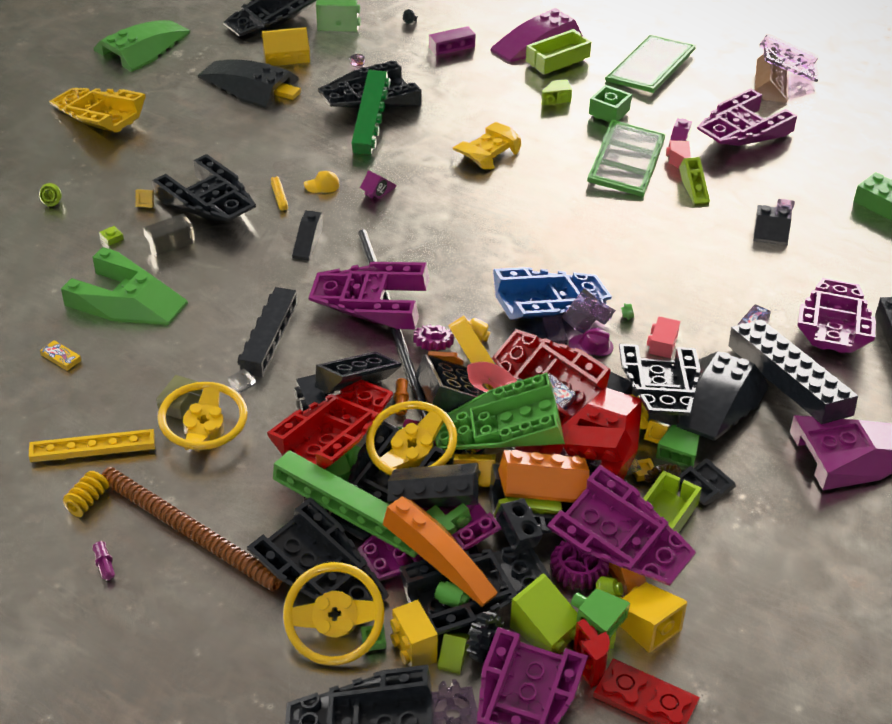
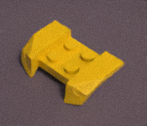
M494 122L485 128L486 134L470 143L462 141L454 146L453 150L471 158L482 169H494L493 158L508 148H510L514 155H517L522 144L520 136L511 127Z

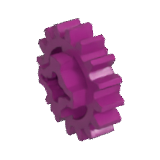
M422 325V328L417 327L414 330L413 343H416V346H421V349L428 351L446 350V348H451V345L454 344V334L450 329L446 330V327L441 325Z

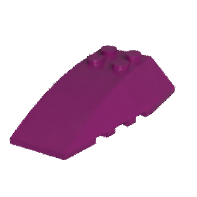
M552 8L511 30L490 48V51L508 62L526 59L527 45L572 29L580 34L582 32L573 17L560 11L558 8Z
M822 278L816 285L815 290H812L810 296L800 305L797 326L812 346L820 349L836 350L839 353H852L875 340L876 319L871 316L872 311L867 307L868 302L864 300V294L859 284Z
M601 465L587 479V488L566 513L560 510L547 525V528L582 552L668 586H671L696 554V551L686 540L668 525L666 519L660 517L654 510V507L640 496V492L635 487Z
M498 627L482 668L477 724H558L574 700L588 655L565 649L563 655L522 643L520 642V634Z

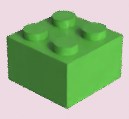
M604 85L590 97L588 114L609 123L612 119L619 121L630 111L632 94Z

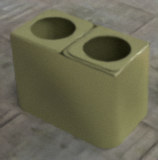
M175 375L156 398L158 411L162 402L170 393L184 385L198 381ZM202 390L188 392L178 397L171 403L166 415L183 420V416L190 409V406L199 402L201 396L198 395L202 394Z

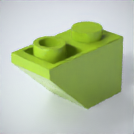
M567 79L552 81L542 90L541 105L568 103L572 100V87Z

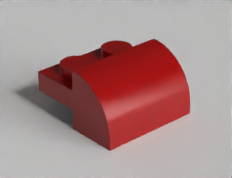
M583 619L576 624L573 651L588 655L582 676L590 687L593 688L598 685L606 671L610 639L606 632L598 635L596 629Z

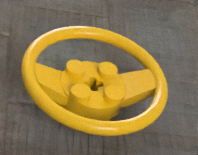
M195 382L184 385L170 393L162 402L157 418L160 430L168 440L180 447H184L185 450L193 449L199 452L200 450L220 447L236 438L246 424L248 412L243 398L232 388L215 382ZM203 390L199 402L192 404L183 416V428L186 439L178 437L169 429L166 423V413L169 406L183 394ZM220 392L228 395L236 402L240 413L236 426L224 436H222L224 433V418L219 407Z
M407 401L392 405L378 414L368 429L366 449L375 466L391 476L394 469L419 466L433 448V441L444 423L449 433V443L442 457L430 465L442 466L447 464L455 452L457 431L452 419L439 407L421 401ZM408 409H420L429 412L418 425L409 423L406 427L397 431L391 439L392 449L382 457L378 456L374 446V437L378 427L386 418L394 413Z
M339 562L317 565L304 572L294 582L286 596L283 609L285 631L294 648L310 661L328 666H338L353 662L373 647L381 633L384 623V603L381 593L374 581L357 567ZM326 572H343L354 576L367 587L373 598V601L353 600L351 596L344 592L331 591L319 596L315 603L293 607L300 589L313 577ZM335 608H337V611H341V616L337 617V621H333V617L330 616ZM374 621L371 633L365 642L354 651L341 656H325L312 651L300 640L294 626L316 628L318 632L328 637L340 638L350 634L356 625Z

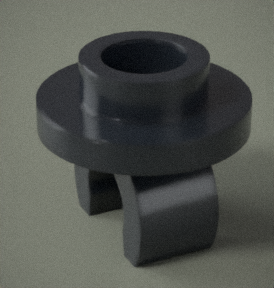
M407 9L404 11L403 21L405 23L417 22L418 16L415 15L413 10Z

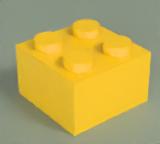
M415 600L392 609L390 624L393 633L390 634L394 647L398 646L402 662L408 664L409 667L436 663L438 634L419 601Z

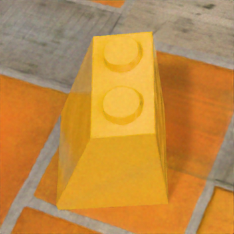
M647 582L639 587H634L623 598L620 597L630 602L628 617L620 627L648 653L682 630L687 607L686 600Z

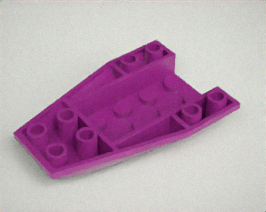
M479 502L478 505H466L472 521L466 527L452 534L464 551L502 529L490 512L486 513ZM458 506L438 508L447 515ZM374 535L357 549L361 557L363 556L370 571L375 573L379 581L401 576L399 567L424 559L419 554L414 558Z

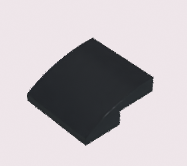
M707 458L694 468L692 466L688 467L678 476L680 478V485L686 480L702 488L699 502L704 506L718 500L736 487L735 482Z

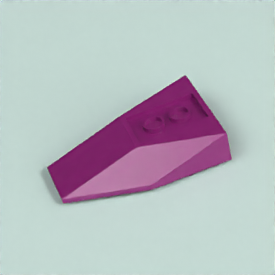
M794 415L790 433L797 446L807 445L817 462L814 475L822 490L878 481L892 474V423L840 419L820 424L812 416Z

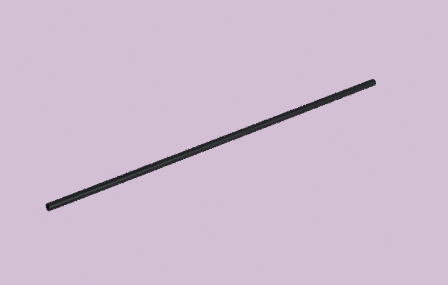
M359 230L358 235L368 264L370 262H377L366 230ZM385 290L382 300H390L387 290ZM390 327L415 401L426 402L401 329ZM418 409L421 419L429 413L428 411ZM477 545L467 550L469 554L479 553Z

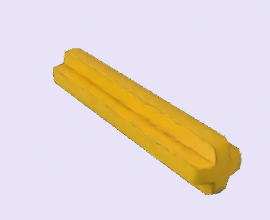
M277 176L275 178L272 177L271 185L278 207L281 211L287 210L288 203L280 179Z

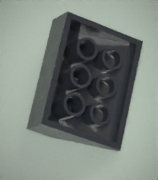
M424 354L416 371V376L428 402L448 413L485 393L470 383L467 367Z

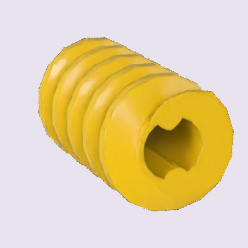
M86 472L84 477L64 495V506L72 515L82 517L83 512L88 511V506H92L94 501L99 499V495L104 494V489L109 488L108 480L98 472Z

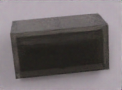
M184 214L143 227L144 235L149 241L150 250L154 256L195 242L193 224Z

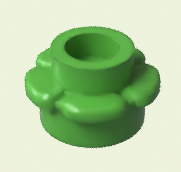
M624 303V307H621L623 318L627 317L629 321L630 318H634L632 304Z

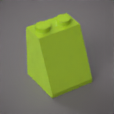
M541 574L512 598L510 627L533 646L561 654L567 644L575 640L578 613L545 574Z

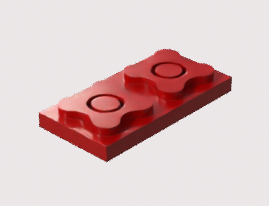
M615 658L610 662L593 693L594 698L650 724H688L700 700L699 696Z

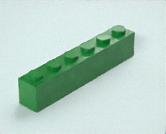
M368 70L351 142L353 153L372 155L373 149L376 148L377 141L375 138L379 135L378 125L382 122L381 112H384V100L387 99L388 94L386 89L390 87V78L387 76V71Z

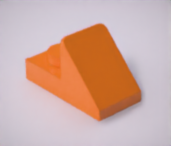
M609 562V573L618 582L622 583L625 595L629 594L634 587H639L646 582L645 576Z

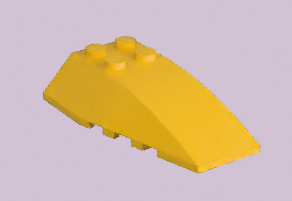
M71 88L49 102L61 112L84 124L103 130L120 132L122 128L133 124V121L139 118L146 96L143 93L119 89L118 92H114L113 89L101 92V89L90 91L89 88Z

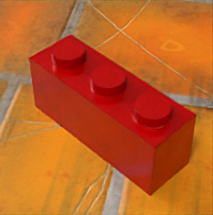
M571 425L564 438L565 444H562L569 457L579 456L590 460L623 462L632 445V441L626 429Z

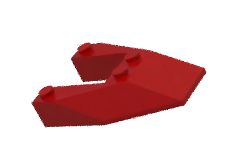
M604 388L561 425L563 437L565 438L571 425L626 429L632 445L624 461L609 462L602 460L600 463L601 466L623 480L638 453L642 401L640 398ZM562 444L542 445L538 451L541 454L568 456Z

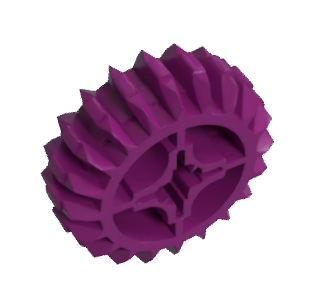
M561 541L559 546H555L554 552L551 554L550 570H552V577H556L557 583L563 582L564 588L570 586L572 591L575 588H579L581 592L584 588L591 591L593 586L596 587V582L601 576H607L609 562L582 552L568 541Z

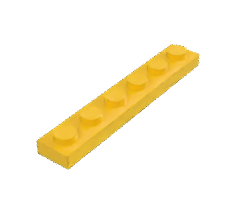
M154 429L29 442L30 462L155 449Z

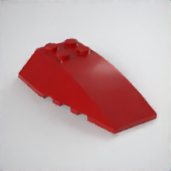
M518 329L514 330L492 357L496 365L507 370L516 379L524 380L548 373L555 387L561 389V384H564L568 391H573V396L570 400L564 399L557 403L561 425L599 392L607 388L611 371L610 368L581 349L570 348L568 345L558 344L546 338L542 339L537 337V335Z
M359 380L341 389L337 395L330 394L326 396V400L319 404L317 402L310 404L309 409L305 411L301 409L295 411L268 431L267 436L282 456L290 450L325 469L360 442L373 424V420H375L392 398L393 392L364 380Z

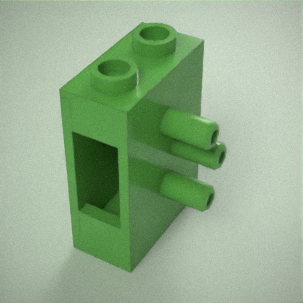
M317 0V31L357 32L358 26H361V17H358L360 4H358L357 0Z

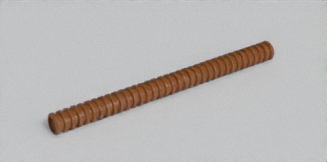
M108 467L102 473L108 480L109 487L112 490H115L140 508L153 514L154 517L187 536V538L196 542L218 558H221L224 562L242 571L243 574L257 581L260 585H263L270 591H275L281 585L282 580L278 579L254 556L246 553L245 550H241L240 547L216 534V532L211 531L210 528L191 518L170 503H167V501L162 500L161 497L148 491V489L129 479L123 473H120L113 467Z

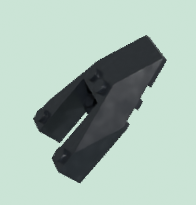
M208 154L193 160L195 177L201 181L188 188H185L167 174L152 180L154 196L162 203L208 220L230 221L256 207L250 194L246 192L245 186L239 181L238 175Z

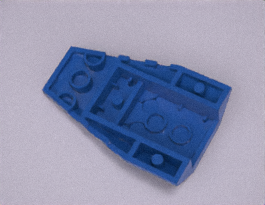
M529 267L493 270L496 298L510 320L562 315L600 304L612 298L598 276L594 274L574 272L573 275H567L565 271L548 273V269H540V272L533 271Z

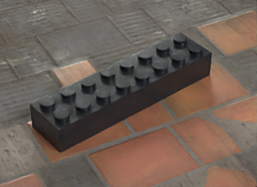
M756 320L731 327L728 346L743 359L755 363L764 377L820 424L854 416L858 395L765 321Z

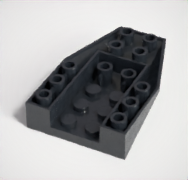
M396 60L375 64L370 67H362L318 88V92L330 107L360 108L368 70L387 71V76L390 78V87L386 89L388 94L387 99L384 100L385 108L422 106V89L415 82L407 84L402 79V67Z

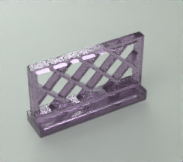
M768 33L759 44V48L763 49L766 62L813 82H818L819 76L816 62L819 57L817 54Z

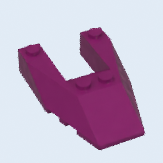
M750 88L719 103L717 108L712 110L710 115L705 117L697 126V130L720 144L742 146L784 137L794 132L798 115L788 109H784L766 119L760 117L755 112L760 110L762 94Z
M370 262L368 266L359 267V265H354L350 269L340 271L339 268L318 272L308 298L309 301L354 317L395 329L415 330L419 319L416 300L382 299L385 290L426 291L430 279L427 263Z

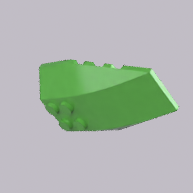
M171 20L145 22L107 36L98 42L94 47V51L103 56L110 52L121 56L122 67L133 72L155 61L159 54L163 55L168 47H173L175 45L174 42H179L186 37L190 30Z

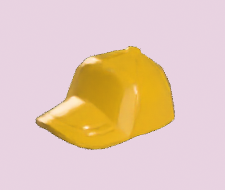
M319 171L315 179L304 182V187L312 193L335 192L339 189V179L333 172Z

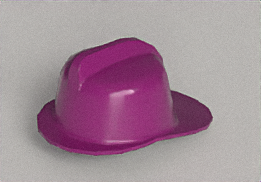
M591 328L584 334L575 335L569 340L570 348L581 349L590 355L607 356L614 349L609 339L610 334L600 328Z

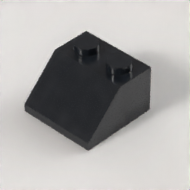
M758 204L754 220L753 241L788 246L792 209Z

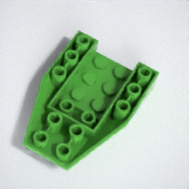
M548 373L489 390L447 413L457 431L455 450L565 444L555 393ZM443 423L435 440L436 447L446 451L449 443V433L446 425Z

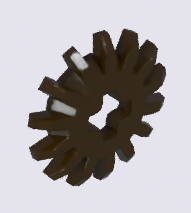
M662 464L653 467L651 471H647L648 474L644 475L645 481L649 484H654L663 470L678 477L681 474V468L676 464L674 466Z

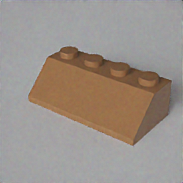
M770 49L756 58L754 90L762 94V99L765 101L786 103L788 102L789 69L774 51Z

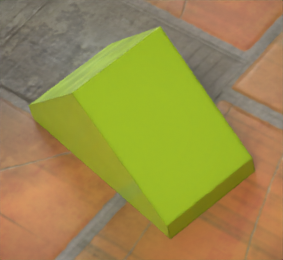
M453 630L444 634L438 669L456 674L461 673L467 648L469 647L466 644V641L470 639L467 633Z

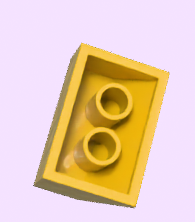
M306 27L262 31L265 64L280 66L310 62Z

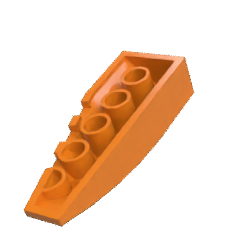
M403 496L387 506L382 525L480 606L483 607L497 596L498 592L486 576L465 553L448 530L415 502Z

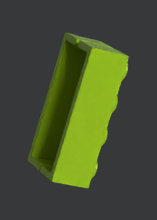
M572 29L527 45L526 62L536 67L542 74H548L554 70L590 58L592 41Z
M663 470L643 499L646 502L648 501L654 507L660 517H664L668 525L679 533L698 506L702 488L684 480L679 497L677 494L680 478Z

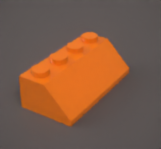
M504 450L498 469L506 497L574 503L587 488V479L589 478V468L585 458L561 456L559 454L549 455L538 452L529 453L518 450Z

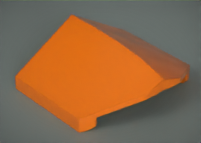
M428 351L430 356L459 365L464 364V361L458 357L456 352Z

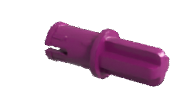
M99 541L92 546L96 557L95 565L99 567L102 579L110 581L115 576L112 566L113 559L108 554L106 543Z

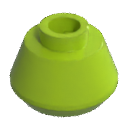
M47 183L41 187L39 198L44 205L55 206L60 202L62 192L57 185Z
M601 576L596 582V589L618 598L624 593L622 583L618 582L615 578Z

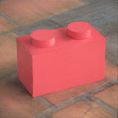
M658 316L657 322L652 324V335H649L647 340V346H650L649 354L671 359L679 333L680 321Z

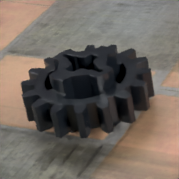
M487 611V613L482 612L481 616L476 617V623L471 624L470 631L468 632L470 639L466 641V644L469 645L467 652L470 653V658L484 663L497 628H502L504 622H501V616Z

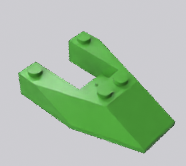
M104 247L92 257L95 274L120 281L121 283L113 291L73 278L61 288L64 306L110 321L169 325L188 304V300L119 252Z

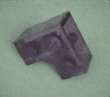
M584 288L562 318L575 330L584 334L591 329L595 320L605 325L612 318L616 310L605 300Z

